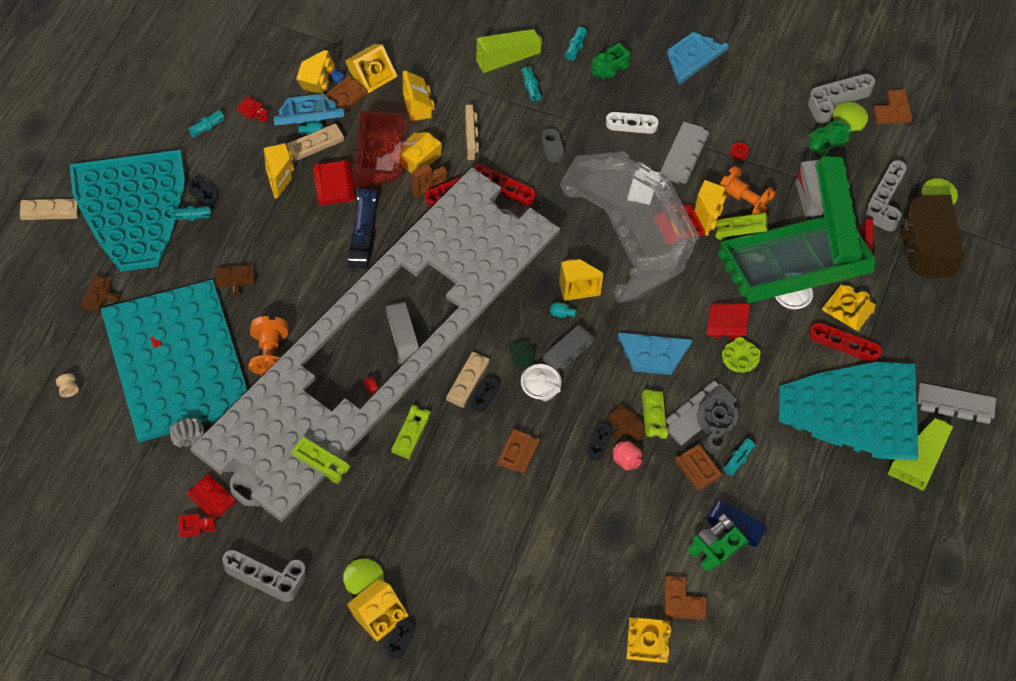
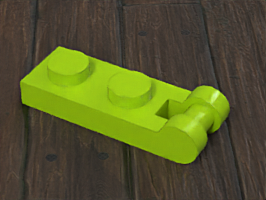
M767 213L720 219L717 222L716 238L724 240L727 236L767 231Z
M644 389L642 401L646 437L659 436V438L666 439L668 428L665 421L663 392Z
M414 404L411 406L403 427L391 449L392 453L410 460L428 423L431 411L427 409L421 410L419 406ZM416 416L421 418L420 422L414 420Z
M302 437L291 451L293 457L327 476L336 484L341 481L343 473H347L350 469L346 462L305 437ZM333 465L337 467L335 471L330 469Z

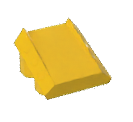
M841 284L823 306L822 311L849 327L860 331L865 321L874 313L876 304L871 302L869 293L864 291L855 293L851 286H843Z
M629 618L627 659L668 663L669 636L671 634L670 622Z

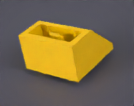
M324 50L301 63L296 79L303 90L323 94L324 90H327L329 73H332L334 70V63L329 52Z
M704 180L698 193L695 212L705 230V235L708 236L711 230H715L718 222L717 218L721 216L724 209L723 205L726 195H724L725 187Z
M379 579L347 604L355 619L375 641H379L399 621L408 617L391 586Z

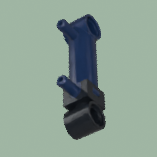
M358 188L354 227L348 254V267L367 269L374 211L377 203L376 189Z

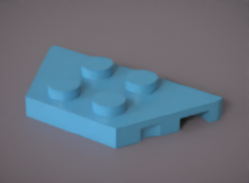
M692 32L668 49L667 55L678 83L681 84L728 50L729 45L727 43L722 45L713 42L714 39L703 37Z
M324 94L291 97L286 99L284 105L279 109V115L274 117V125L344 117V110L342 108L338 109L335 102L329 100Z
M627 333L618 334L619 342L621 341L624 353L630 360V366L635 372L672 375L677 364L681 362L692 343V340Z

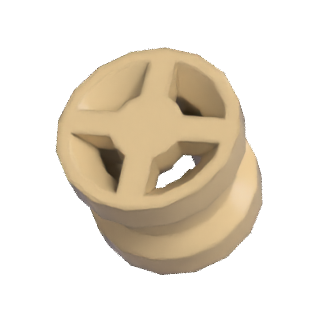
M64 374L56 379V385L60 387L59 394L61 397H71L78 393L79 388L75 384L76 379L73 374Z

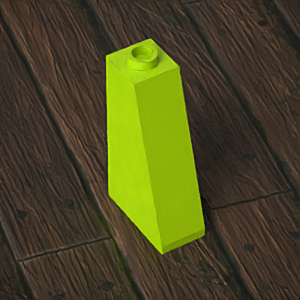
M534 29L477 38L476 61L482 72L485 73L541 53L543 41Z
M935 418L918 436V461L895 460L890 467L888 475L924 491L953 426L949 425L946 421Z

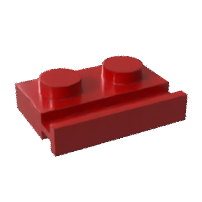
M209 474L199 481L191 491L186 492L187 496L209 518H214V522L217 517L222 516L236 504L235 499Z

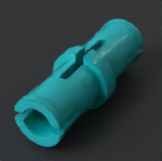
M578 27L574 37L569 41L570 46L565 53V57L568 60L573 61L576 59L578 51L583 47V40L587 35V30L583 27Z
M528 66V70L527 67L522 68L521 73L525 81L524 86L529 92L530 100L534 101V96L536 101L540 100L541 94L538 89V80L534 77L532 67Z
M218 110L208 117L201 118V121L188 128L190 135L195 138L206 130L210 131L213 126L225 120L224 115Z
M188 206L187 208H174L171 210L173 221L183 219L194 221V219L210 218V215L207 214H211L209 206Z
M745 439L739 449L732 453V458L723 467L724 471L733 476L740 465L747 461V456L756 446L755 443L750 439Z

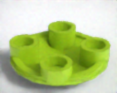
M848 101L842 102L835 107L833 119L834 121L840 120L847 124L851 131H862L868 122V114L861 105Z
M934 178L928 180L923 185L922 196L951 194L953 205L956 203L958 197L957 190L949 181Z
M738 337L725 346L722 352V359L724 364L735 372H749L758 365L760 350L754 344L745 341L744 338Z
M370 559L353 561L346 567L343 576L346 590L357 596L377 579L384 582L382 568Z

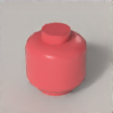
M620 442L615 446L613 459L624 470L636 469L642 463V451L632 442Z

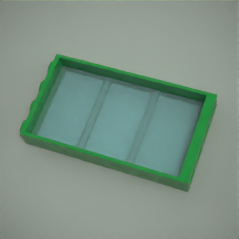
M824 217L720 242V250H718L719 259L724 262L726 271L730 272L734 285L737 284L741 297H744L747 303L873 273L875 267V257L860 234L858 240L862 249V257L858 261L833 265Z

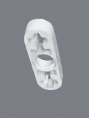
M611 112L607 115L606 126L608 129L615 131L651 134L657 130L658 119L652 115ZM634 120L637 124L631 126L627 121Z

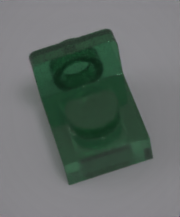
M528 340L509 344L514 367H526L533 364L534 355L530 350Z

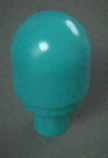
M309 121L306 125L298 126V133L309 135L324 127L319 121Z
M555 302L550 306V313L554 317L566 318L567 316H576V310L570 309L569 305L565 303Z

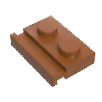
M349 75L325 95L329 100L335 102L338 109L342 108L345 113L368 94V90Z
M513 429L498 460V465L515 472H521L524 475L540 443V439L536 440L528 434Z
M700 445L695 446L675 459L677 465L697 491L717 481L722 476Z

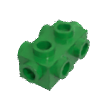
M618 43L615 46L609 47L604 53L596 55L592 60V74L603 80L606 77L608 79L612 78L619 69L625 70L630 62L631 54L629 50Z
M840 120L828 122L827 126L818 128L809 134V147L817 154L826 155L830 152V149L834 147L841 148L845 145V142L849 141L851 129Z

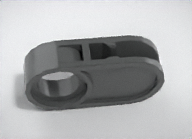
M554 129L545 130L542 134V144L546 157L550 162H560L563 159L564 149L559 133ZM551 135L555 137V140L548 141L546 137Z

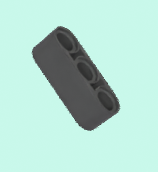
M581 325L576 326L545 354L543 362L552 366L560 373L592 344L594 336Z

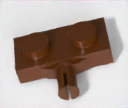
M253 265L215 268L216 287H232L233 297H236L235 291L237 297L240 296L239 287L255 284Z
M94 274L80 305L82 310L100 313L101 308L108 300L119 302L120 295L110 293L113 284L112 278Z
M622 404L609 415L608 420L617 428V431L611 435L614 441H618V439L625 435L638 443L646 436L645 422Z

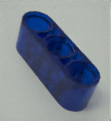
M716 501L706 518L707 521L715 526L720 522L718 518L724 513L734 526L730 529L725 528L723 531L728 534L734 527H737L750 541L748 545L757 547L767 531V527L762 522L722 501Z

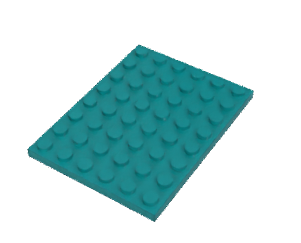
M213 280L101 308L138 443L169 435L170 427L175 422L188 418H195L201 421L202 425L216 422L247 392ZM153 336L155 340H159L161 346L154 348L150 338Z

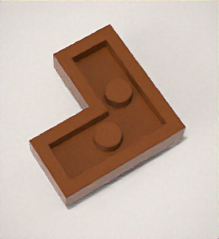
M905 89L888 90L886 95L889 105L873 107L876 124L911 122L912 120Z
M428 164L416 168L412 172L413 195L418 197L429 189L447 182L446 169L441 167L432 170Z
M666 576L664 617L705 620L706 598L687 597L686 578Z

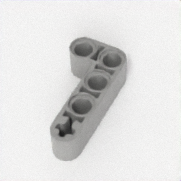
M863 74L813 88L810 93L808 106L815 120L820 124H827L831 120L834 106L842 102H851L870 96L875 79L869 74Z
M894 161L890 164L865 213V219H873V225L886 231L896 230L901 219V212L889 204L906 172V165L902 161Z
M405 302L386 305L389 325L398 352L399 368L419 349Z
M230 550L223 555L224 570L227 574L284 602L294 599L306 578L305 565L299 560L289 562L283 573H280L234 550ZM249 569L255 570V572L252 574L246 573V571ZM295 570L301 571L298 575L292 574ZM266 578L273 579L270 583L264 582ZM284 587H290V588H291V589H290L289 591H287V592H284V591L281 590V589L284 588Z

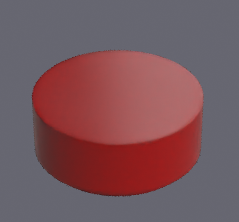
M742 142L734 143L731 146L730 155L733 159L742 161L747 158L749 148Z
M371 377L364 380L369 395L373 397L379 390L375 380Z

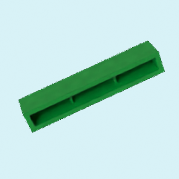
M822 156L816 163L815 169L833 265L858 261L862 257V249L859 245V233L856 229V217L853 214V201L849 193V182L846 177V166L844 165L843 157Z

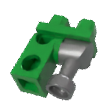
M724 513L718 518L719 523L710 530L704 529L692 539L694 542L687 549L694 558L702 552L708 556L700 563L706 572L713 570L716 566L720 568L723 563L750 542L737 527H734L722 539L719 538L718 535L725 528L730 529L734 526Z

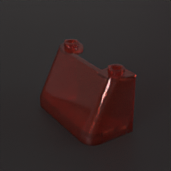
M360 111L356 161H354L352 168L353 188H367L397 181L402 176V167L399 164L403 132L407 131V121H404V114Z

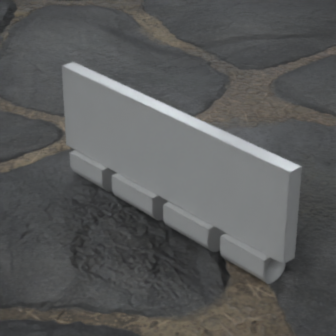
M683 121L658 178L677 184L680 182L686 184L709 132L704 130V127Z
M715 381L711 382L703 391H700L689 400L690 403L686 402L676 410V414L672 413L665 419L668 433L680 446L702 430L697 422V411L706 399L713 395H723L731 399V403L737 402V399L722 384L718 385Z
M920 383L917 404H921V411L934 413L935 407H937V414L953 417L954 411H957V418L973 420V416L976 415L977 422L990 424L991 418L994 419L996 398Z

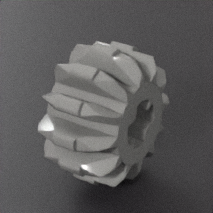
M188 418L175 422L170 427L171 440L178 447L193 446L204 435L201 421L195 418Z

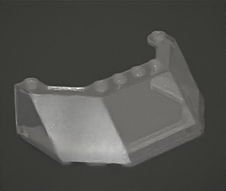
M624 152L576 156L560 182L563 192L571 198L583 197L605 209L634 267L629 272L631 277L628 283L617 285L613 291L617 302L634 301L680 274L686 266L685 264L699 235L669 178L663 174L659 176L652 172L651 167L640 161L636 163L629 159V155Z

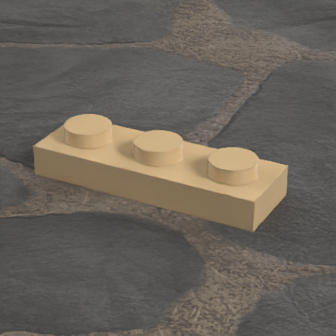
M466 105L467 160H475V153L479 151L478 142H475V138H478V128L474 127V123H477V112H473V105Z
M335 123L288 143L287 149L291 150L294 161H297L344 141V136Z
M75 199L21 200L20 218L21 220L78 219L77 201Z
M472 352L449 391L446 401L464 408L485 372L490 359Z

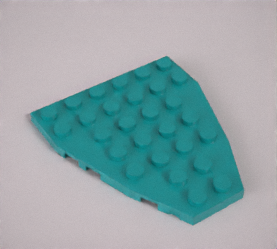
M181 150L70 164L73 198L77 201L78 208L98 244L119 271L159 267L176 220L173 221L171 218V210L180 208L185 188Z
M873 362L818 373L782 385L779 389V422L791 425L799 431L804 429L811 432L812 437L841 447L845 444L854 447V451L859 453L861 450L872 453V457L918 461L915 364Z

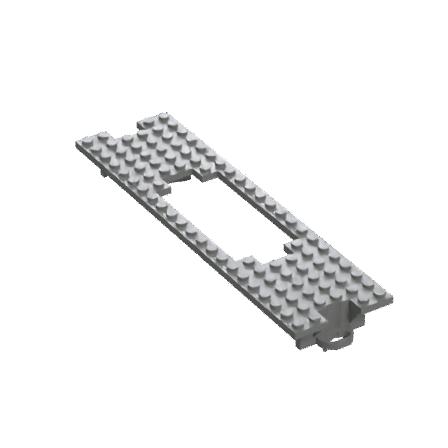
M471 168L190 448L191 452L220 475L223 472L230 471L235 473L230 480V490L232 496L245 506L258 507L260 505L280 522H283L326 477L291 455V451L301 438L305 437L342 460L559 233L560 228L531 208L521 218L509 210H499L494 202L501 192V187L474 168ZM428 265H431L456 283L446 294V298L459 308L361 409H358L348 400L344 399L331 412L304 391L315 380V376L302 366L401 267H404L417 277ZM240 485L250 488L252 500H247L235 491L234 488Z

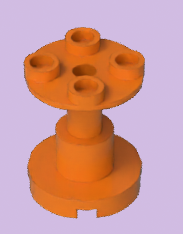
M733 166L729 170L731 174L728 177L724 176L720 183V186L725 187L724 195H726V199L729 195L739 201L743 198L755 206L752 215L766 213L768 209L766 205L768 201L774 198L776 192L770 187L762 196L757 195L748 189V184L740 180L742 170Z
M263 316L251 322L250 335L259 340V347L263 351L261 356L254 357L249 361L248 369L256 374H260V377L280 359V357L274 356V350L278 348V342L288 336V323L278 317H275V320H269V316Z

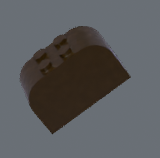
M951 194L919 196L910 205L901 230V239L905 242L904 254L907 255L909 266L919 276L926 278L955 277L964 258Z

